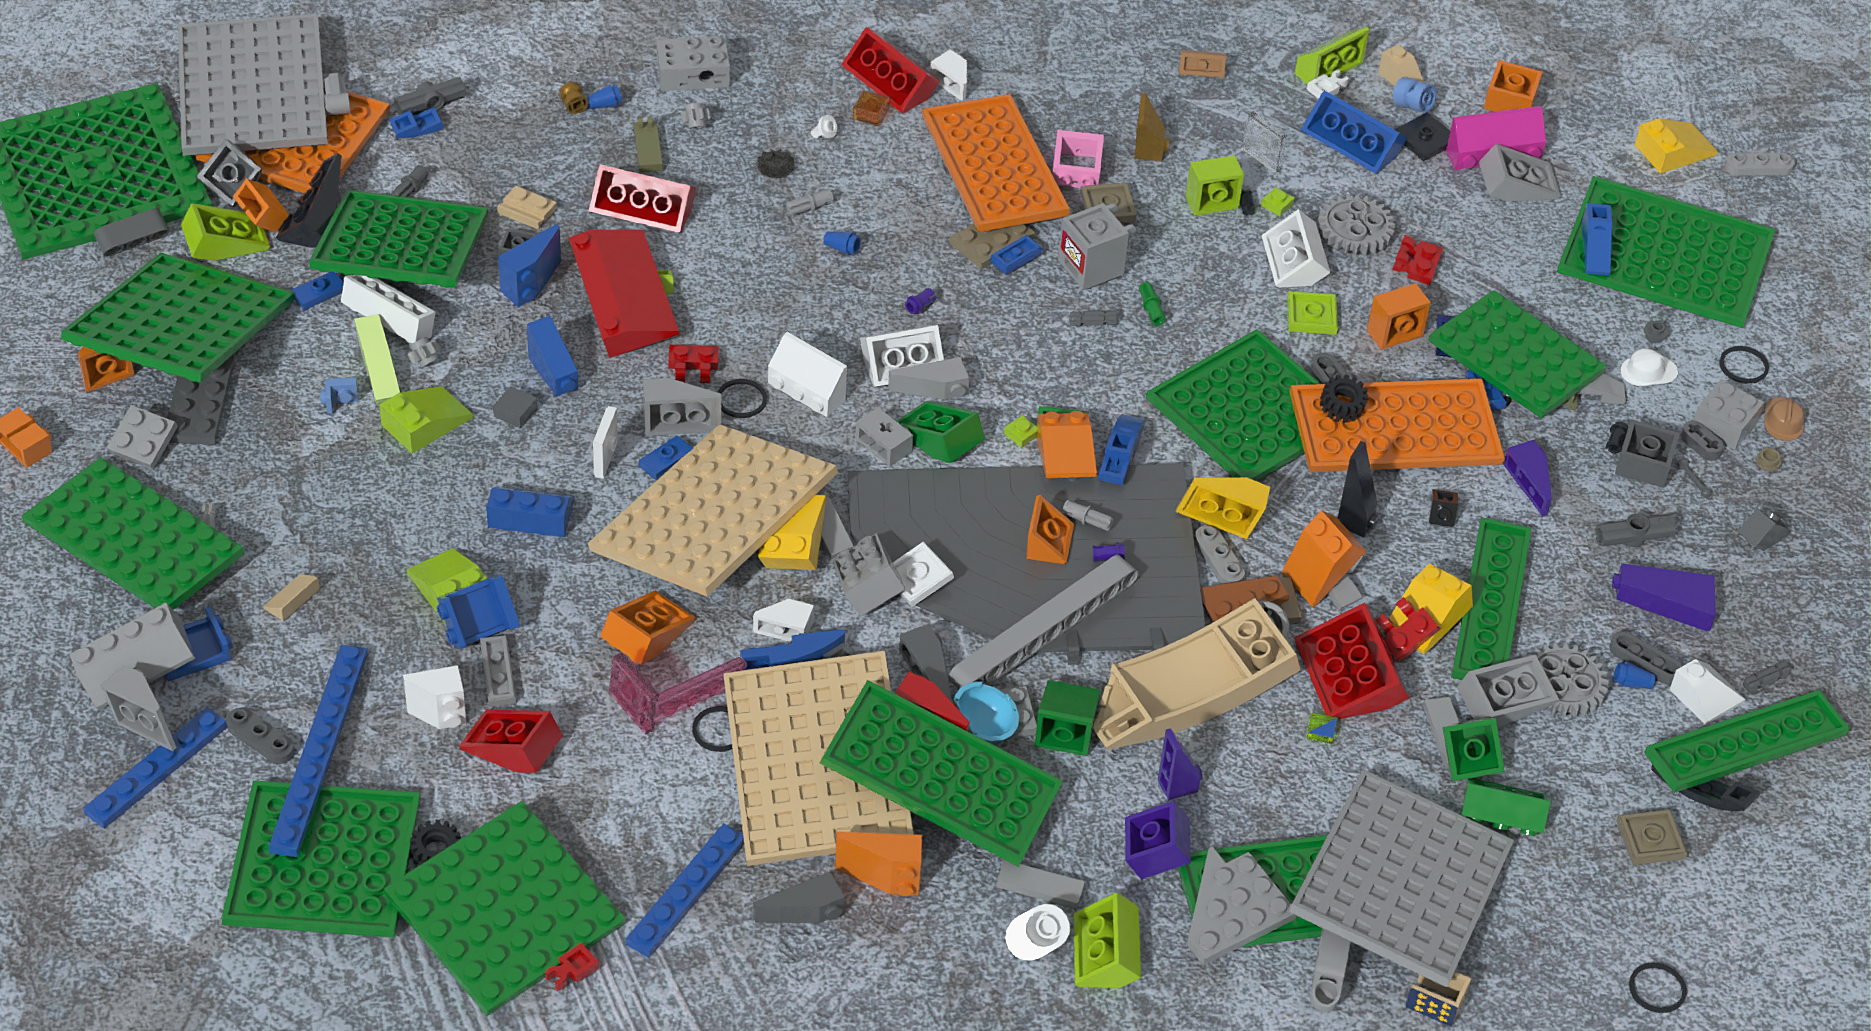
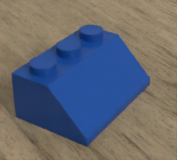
M503 486L493 487L486 507L488 528L565 537L575 496Z

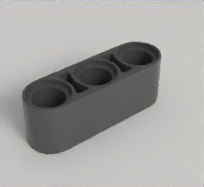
M155 208L102 226L94 231L93 234L103 255L107 257L163 238L170 231L160 209Z

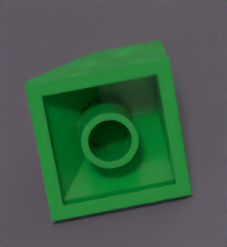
M1481 718L1442 727L1451 781L1505 772L1496 718Z

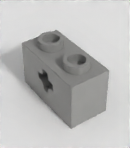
M879 407L856 421L855 439L889 467L912 452L913 435L907 428L902 427L890 414L885 413Z

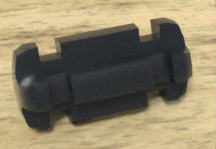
M1243 189L1241 190L1240 197L1242 213L1245 216H1252L1256 209L1252 191Z

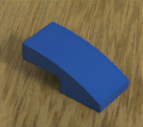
M434 107L415 116L412 115L411 111H407L389 119L397 138L422 136L444 128Z

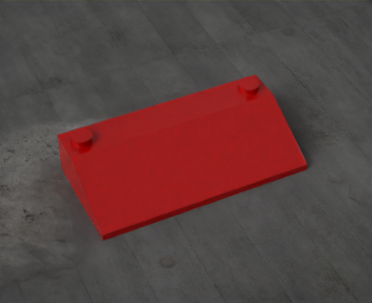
M589 230L568 237L609 358L680 334L643 230Z

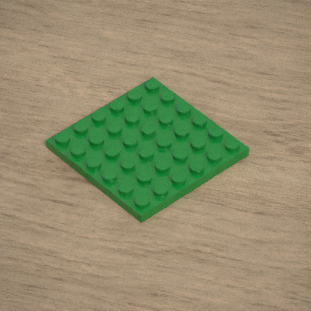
M346 190L309 260V267L320 272L331 271L343 273L344 275H362L373 279L385 278L396 282L408 281L419 285L432 284L443 288H456L488 218V207Z
M1256 329L1150 389L1146 393V399L1233 478H1249L1259 481L1304 454L1289 391L1291 385H1314L1320 383Z
M253 780L221 918L222 925L395 938L399 912L384 895V888L407 874L411 854L410 837H412V832L416 828L421 801L420 793L323 785L298 857L271 854L269 851V844L291 783Z
M523 801L512 806L384 888L386 898L486 1016H489L546 978L545 972L548 968L560 966L559 957L580 943L587 949L591 948L624 926L626 918Z

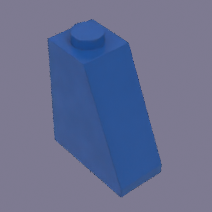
M546 316L528 323L529 360L554 395L557 397L578 389V370L552 318Z

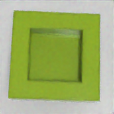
M1275 187L1262 199L1261 206L1281 216L1294 205L1295 198Z
M1022 415L1004 427V435L1022 448L1037 438V426Z

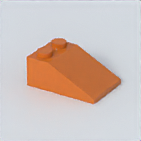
M1073 411L1061 414L1056 412L1038 414L1037 444L1045 477H1097L1092 428L1088 413Z
M1321 510L1302 531L1282 573L1285 577H1291L1293 586L1312 607H1315L1366 553V550L1337 517Z
M654 590L610 610L600 637L606 640L611 647L619 649L629 656L633 662L642 665L663 652L694 623L696 617Z
M837 832L835 869L888 894L900 896L919 895L922 835Z

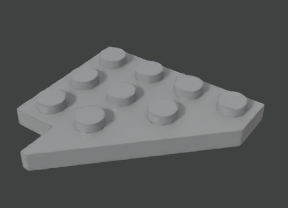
M1212 846L1208 850L1187 946L1200 963L1205 965L1295 920L1297 915L1289 912L1291 904L1249 852L1225 863Z

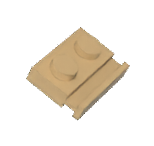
M515 185L503 199V203L497 206V211L503 216L539 230L541 224L545 223L556 211L557 202Z

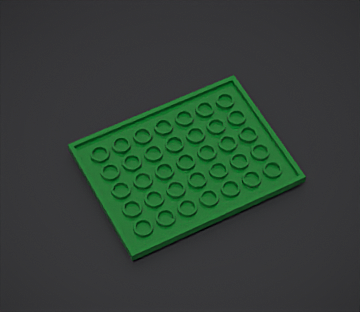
M1593 176L1559 262L1557 273L1743 328L1775 229ZM1587 203L1611 205L1610 275L1585 273L1582 220Z

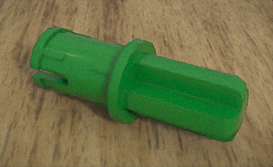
M1145 281L1138 288L1144 301L1142 306L1147 310L1152 325H1162L1166 320V316L1161 308L1162 301L1160 297L1156 296L1152 284L1149 281Z

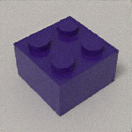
M1175 801L1125 817V861L1140 879L1191 863L1190 818Z

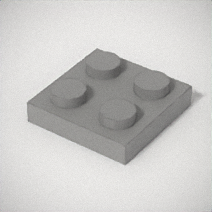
M131 405L109 442L107 450L109 453L154 469L178 425L172 420Z

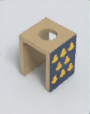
M1454 971L1448 986L1445 987L1419 974L1418 983L1457 1000L1454 1002L1413 984L1409 991L1406 1008L1452 1027L1465 1001L1471 978Z

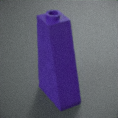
M1622 563L1618 574L1614 573L1612 588L1616 589V600L1704 631L1711 630L1716 615L1715 575Z

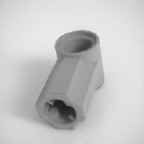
M331 73L324 79L326 115L350 114L345 79L338 73Z

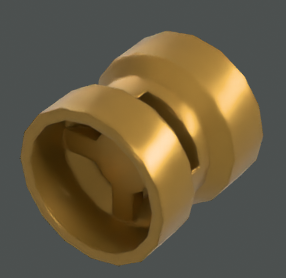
M567 82L560 88L559 96L569 113L579 114L587 108L588 99L579 83Z

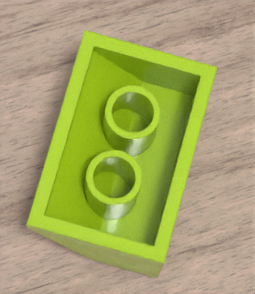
M1363 27L1348 31L1306 53H1302L1297 57L1295 75L1308 85V82L1323 74L1331 77L1334 71L1340 70L1341 75L1363 64L1369 28Z
M1116 892L1073 913L1076 986L1119 989L1141 978L1139 906Z

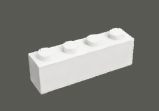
M348 275L344 277L341 303L364 316L379 314L383 327L406 339L409 343H414L424 337H427V339L432 337L435 311L377 278L373 279L362 275Z

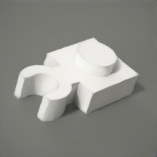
M1336 70L1332 73L1331 77L1323 74L1308 82L1307 90L1318 99L1324 90L1332 95H1336L1339 93L1340 88L1347 86L1349 78L1346 76L1340 79L1341 71Z

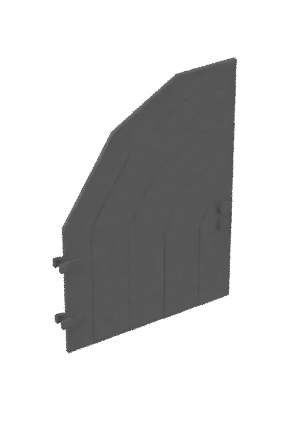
M1184 464L1130 465L1123 485L1098 480L1101 465L1096 466L1097 477L1046 478L1043 466L848 471L850 534L854 540L859 543L864 537L877 533L892 562L924 542L953 572L954 579L917 603L916 606L992 640L1106 562H1093V545H1116V542L1124 544L1125 560L1138 570L1139 574L1136 581L1129 588L1037 652H1067L1068 665H1078V654L1080 651L1151 650L1152 652L1205 627L1191 518L1176 512L1177 506L1187 491ZM1038 495L1045 498L1061 513L1064 511L1062 509L1065 502L1070 499L1083 506H1093L1095 511L1113 518L1110 530L1106 531L1091 524L1083 525L1081 521L1065 516L1074 523L1067 563L1057 564L1026 559L1028 533L1035 499Z

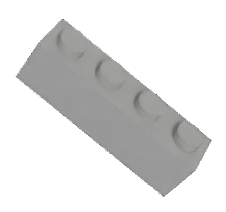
M167 603L156 607L70 654L75 672L98 710L109 705L100 684L124 664L135 670L140 669L146 675L147 683L149 684L195 659L182 620Z

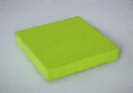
M1288 291V332L1337 335L1336 294Z

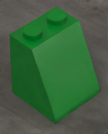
M1047 680L1038 711L1034 746L1088 756L1101 690L1088 686Z

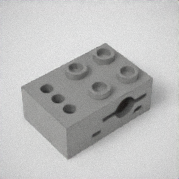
M725 36L656 40L657 67L661 91L730 87V65ZM706 70L714 73V76L710 79H701L699 77V74Z

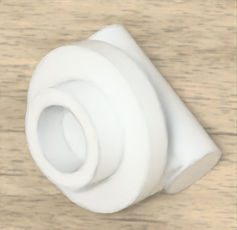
M831 115L822 116L818 125L811 131L812 137L818 138L823 136L827 139L833 138L837 133V123Z

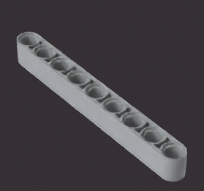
M1119 555L1111 557L959 662L949 673V681L958 689L970 682H982V684L990 685L1129 588L1136 581L1139 574L1138 570Z

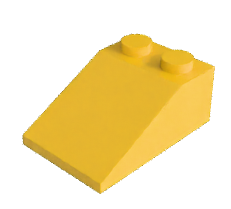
M1659 118L1640 124L1635 141V146L1660 174L1718 154V151L1692 123Z
M1194 478L1177 506L1176 512L1247 539L1266 509L1270 486L1249 478Z
M826 495L813 496L759 547L758 558L766 568L817 570Z
M1430 563L1412 580L1402 596L1414 606L1416 611L1422 607L1425 608L1441 628L1416 649L1424 655L1473 607L1472 585ZM1398 606L1395 607L1389 617L1396 628L1408 620L1407 616Z

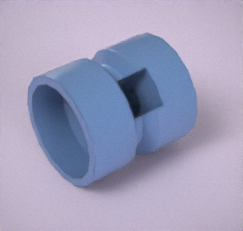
M1402 77L1394 87L1393 101L1398 106L1427 113L1435 103L1436 88L1429 83Z

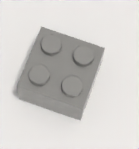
M1720 379L1697 407L1693 421L1703 424L1723 442V445L1736 450L1758 423L1765 402Z

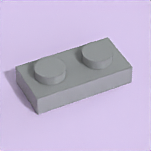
M1027 687L1000 689L1002 693H1007L1011 697L1019 713L1018 727L1010 738L1036 735L1037 724Z

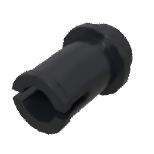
M1619 421L1610 427L1611 434L1606 443V449L1609 448V452H1621L1628 431L1626 423Z

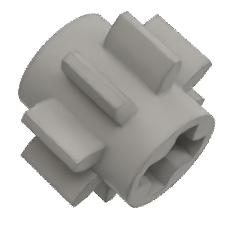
M703 103L685 105L686 111L681 113L682 124L688 123L689 129L706 127L705 121L710 119L709 108L703 109Z
M424 337L410 345L412 351L407 354L412 364L419 362L421 367L438 359L435 352L439 351L440 348L435 339L429 342L427 337Z

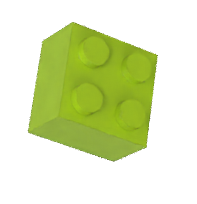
M1235 155L1190 162L1185 197L1194 216L1239 209L1244 173Z

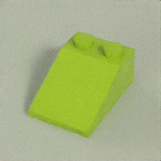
M191 203L181 223L193 258L216 261L266 251L270 248L264 229L255 226L245 212Z
M443 386L400 392L379 404L381 425L412 454L473 418V414Z
M453 548L406 569L407 574L437 614L438 597L487 578L478 565Z

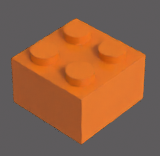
M1498 60L1488 87L1484 109L1498 112L1533 107L1543 71Z
M1416 283L1374 296L1367 332L1381 350L1423 337L1431 302Z

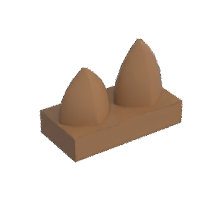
M1181 50L1179 74L1224 78L1226 53Z

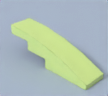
M379 314L355 318L354 323L369 382L372 386L375 403H383L400 393L382 323Z

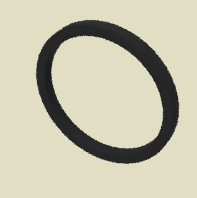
M1733 346L1726 349L1721 354L1719 360L1722 372L1730 379L1740 383L1753 384L1760 382L1767 376L1769 371V363L1765 356L1759 351L1746 346ZM1734 351L1752 353L1763 362L1765 371L1759 377L1752 379L1735 376L1725 367L1724 357Z
M735 379L726 382L719 388L718 393L722 394L726 388L732 385L747 384L758 389L763 396L761 405L747 413L730 411L721 403V411L731 417L749 418L759 414L766 406L767 395L764 388L752 380Z
M714 706L700 712L692 725V733L696 742L710 751L725 752L732 750V744L713 746L705 743L696 731L697 724L701 718L712 712L728 713V707Z
M1646 963L1640 965L1633 971L1629 980V990L1633 999L1640 1006L1652 1012H1672L1678 1009L1686 998L1687 987L1684 979L1675 969L1665 964ZM1645 969H1662L1672 974L1678 980L1682 989V996L1672 1006H1652L1643 1001L1636 993L1634 978Z

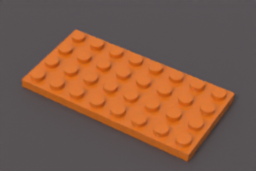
M1011 94L922 109L924 122L978 232L1069 216L1070 208Z
M1482 378L1363 383L1362 388L1366 387L1368 390L1366 406L1359 419L1356 418L1355 421L1351 422L1349 418L1348 423H1343L1342 418H1340L1339 422L1335 421V416H1332L1330 419L1327 416L1329 412L1324 413L1322 411L1323 406H1320V397L1325 384L1291 385L1289 392L1309 472L1347 471L1350 457L1360 441L1366 443L1371 470L1502 465L1505 460ZM1335 395L1340 401L1353 402L1345 395Z

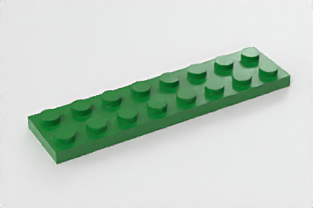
M1481 517L1468 584L1472 585L1473 607L1461 620L1451 678L1463 680L1469 671L1509 661L1532 528Z
M1817 690L1648 745L1644 753L1675 793L1847 736L1850 728L1821 691Z

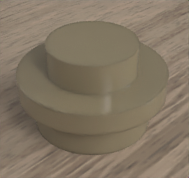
M1773 448L1763 449L1756 457L1757 465L1766 471L1779 469L1782 462L1780 453Z

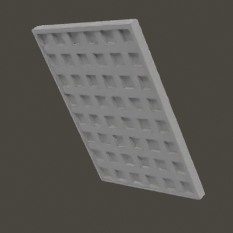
M318 14L178 24L183 156L215 153L225 139L230 140L234 145L242 148L243 151L328 144Z
M1363 769L1296 895L1289 912L1447 987L1514 840Z

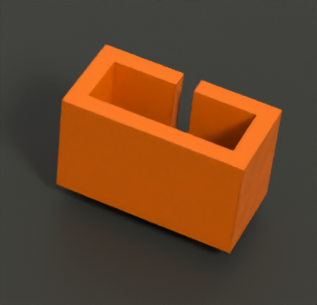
M248 178L245 179L233 196L240 207L246 211L245 213L255 226L276 233L289 215L267 185Z
M18 407L0 418V443L26 468L53 453L50 443L52 437L49 431L38 426L31 414L24 413Z

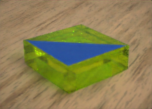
M1311 712L1306 739L1333 744L1337 717Z

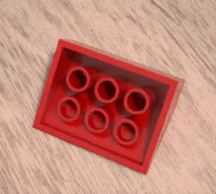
M1365 602L1294 637L1329 721L1336 718L1338 720L1384 711L1410 699L1380 628L1375 621L1376 619Z

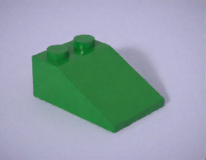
M925 401L896 421L911 432L914 445L933 459L945 461L946 463L957 461L961 455L973 450L977 444L985 440L977 412L935 402Z

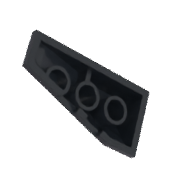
M337 153L323 161L309 183L312 188L307 190L303 196H300L296 202L300 205L294 215L289 214L285 219L276 239L310 248L318 245L336 211L342 155Z
M1360 441L1350 457L1337 519L1348 531L1364 537L1369 529L1373 530L1379 516L1376 515L1378 503L1366 443Z

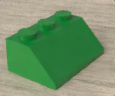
M1468 778L1461 815L1479 824H1482V821L1485 820L1494 822L1493 827L1509 830L1511 826L1520 828V833L1536 836L1537 832L1544 834L1551 801L1548 794L1481 779Z

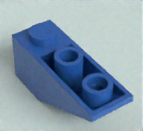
M1587 203L1582 220L1585 273L1610 275L1611 205Z

